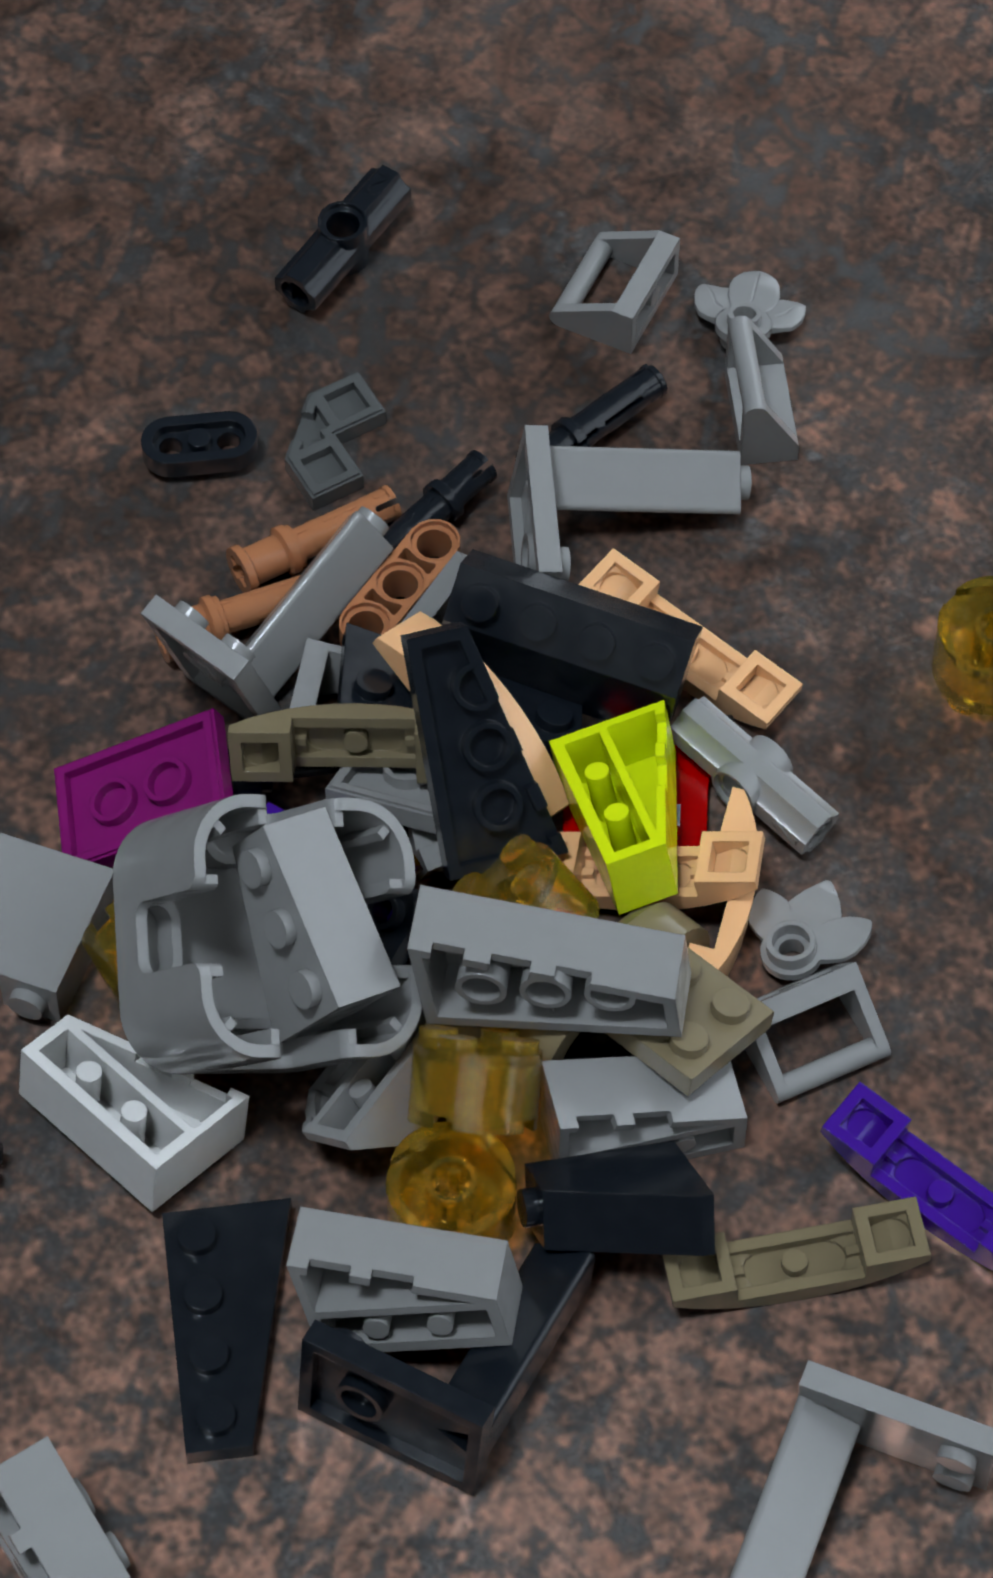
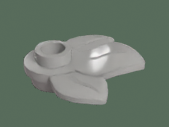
M748 271L737 275L731 281L729 288L701 284L696 288L694 294V308L697 315L715 324L716 334L720 337V343L725 349L728 323L736 316L749 317L767 338L774 333L793 331L802 324L805 318L806 306L790 300H780L778 281L762 271Z
M829 880L820 882L802 891L789 902L781 895L762 888L753 899L749 917L750 928L762 941L760 955L764 968L771 975L783 980H800L813 974L820 964L841 963L851 959L866 946L872 932L871 920L862 917H842L838 894L834 885ZM791 951L800 953L795 956L784 955L785 953Z

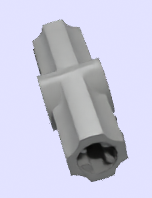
M705 696L691 701L671 725L674 744L712 776V784L720 799L728 805L732 787L744 789L752 812L801 855L805 852H811L836 824L839 813L793 774V766L789 757L776 742L763 735H756L752 738Z

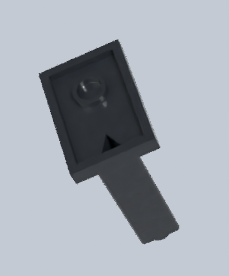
M535 1243L518 1270L523 1288L512 1345L471 1347L448 1384L367 1345L360 1336L348 1329H334L315 1319L302 1339L298 1410L474 1496L486 1476L488 1455L591 1286L593 1267L596 1262L594 1253L544 1250L540 1243Z

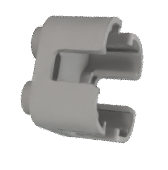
M238 794L151 819L135 827L122 841L113 867L120 1018L125 1035L135 1052L152 1067L172 1074L294 1073L390 1054L403 1046L415 1031L422 1011L412 965H392L400 987L335 1025L280 1044L279 1029H272L232 849L234 845L264 825L326 807L366 905L410 894L414 889L416 880L414 854L410 840L400 822L390 811L378 803L367 799L330 798L282 812L267 814L265 795Z

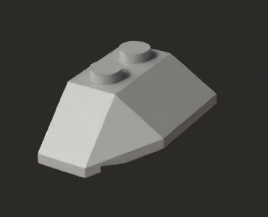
M422 1008L415 1031L408 1041L396 1051L380 1057L337 1064L325 1068L308 1091L305 1109L306 1121L302 1126L303 1134L308 1140L347 1150L419 1144L426 1134L433 1129L438 1118L462 1086L470 1080L475 1069L490 1051L492 1027L427 1024Z

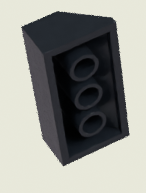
M474 549L460 563L442 625L462 622L467 625L483 662L497 676L582 705V714L602 721L665 700L670 726L703 626Z

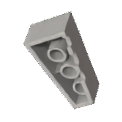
M420 885L407 950L427 1024L682 1037L691 980V967L685 935Z

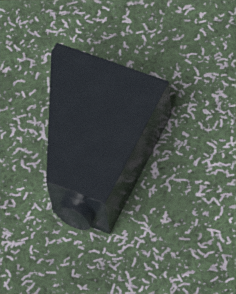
M675 1141L524 1164L525 1188L518 1189L517 1191L518 1215L524 1228H531L544 1250L687 1256L715 1254L714 1194Z

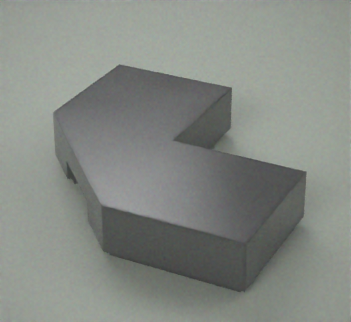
M359 372L307 395L294 440H291L285 456L286 472L313 511L364 488V475L342 444L386 424L385 409Z

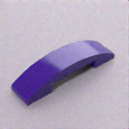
M859 1082L822 1126L820 1131L846 1162L887 1200L894 1201L916 1197L922 1222L926 1230L955 1250L993 1271V1192L908 1131L912 1119Z

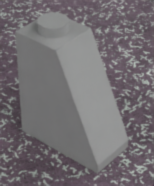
M0 833V988L3 1003L8 1005L15 1013L28 1019L37 1020L44 1017L57 1022L65 1017L114 914L113 868Z

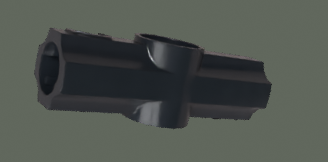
M385 165L377 169L371 168L343 201L331 203L321 210L318 216V229L275 277V289L285 298L289 306L302 313H305L306 310L315 311L345 276L359 273L366 267L369 261V248L411 201V188L404 183L400 174Z

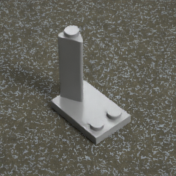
M524 425L507 493L513 563L569 581L571 569L569 547H560L557 510L740 515L741 500H748L751 493L752 477L750 466L741 465L740 451L550 446L548 425Z
M363 506L348 516L245 645L228 633H226L222 640L215 637L205 629L209 622L197 610L181 600L173 607L156 594L141 612V615L184 675L239 716L247 719L282 710L274 697L300 666L307 638L318 641L322 639L346 606L394 549L383 537L389 530V527L378 515Z
M808 1360L799 1383L797 1401L730 1578L806 1577L855 1443L934 1471L932 1477L939 1483L952 1489L968 1492L972 1486L987 1490L993 1473V1427Z

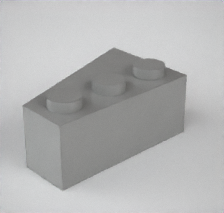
M636 1056L541 1061L540 1122L551 1159L675 1141L687 1159L745 1147L748 1117L731 1061L689 1096L681 1092Z
M300 1206L286 1266L309 1326L316 1319L334 1329H348L360 1336L367 1345L382 1352L512 1345L523 1284L508 1240Z
M48 1436L0 1464V1547L20 1578H131L126 1570L130 1566V1562L124 1549L111 1531L104 1533L94 1516L96 1510L88 1493L76 1477H71Z

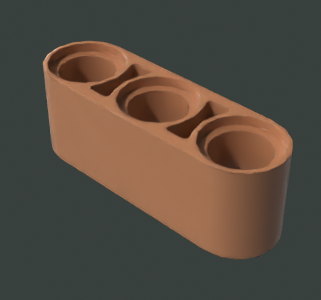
M428 519L419 522L409 531L343 610L339 618L340 646H342L346 623L382 635L403 621L456 551L461 552L460 535L452 524L441 519ZM396 597H406V599H394V598H396Z

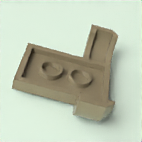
M659 902L631 911L618 923L685 935L691 967V980L682 1037L605 1034L685 1095L689 1096L771 1027L774 1011L688 948L689 943L709 947L710 936L708 931L671 903ZM509 1028L506 1039L507 1062L541 1087V1061L563 1060L569 1047L580 1032Z

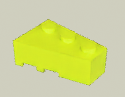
M665 700L550 740L549 744L554 764L569 802L568 806L618 914L621 915L678 894L676 748Z

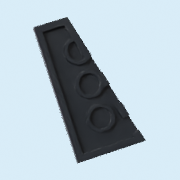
M456 622L400 635L444 876L448 880L453 881L568 853L569 851L562 835L557 831L548 812V804L539 784L534 780L521 752L523 749L517 735L509 725L498 701V693L467 625L462 622Z
M346 623L342 638L337 704H382L413 708L411 691L409 692L372 644L381 634ZM497 676L519 704L553 760L549 741L582 729V705Z
M291 1198L162 1213L187 1464L254 1456L266 1380V1364L275 1322L274 1313L278 1287L281 1284L286 1236L292 1213Z

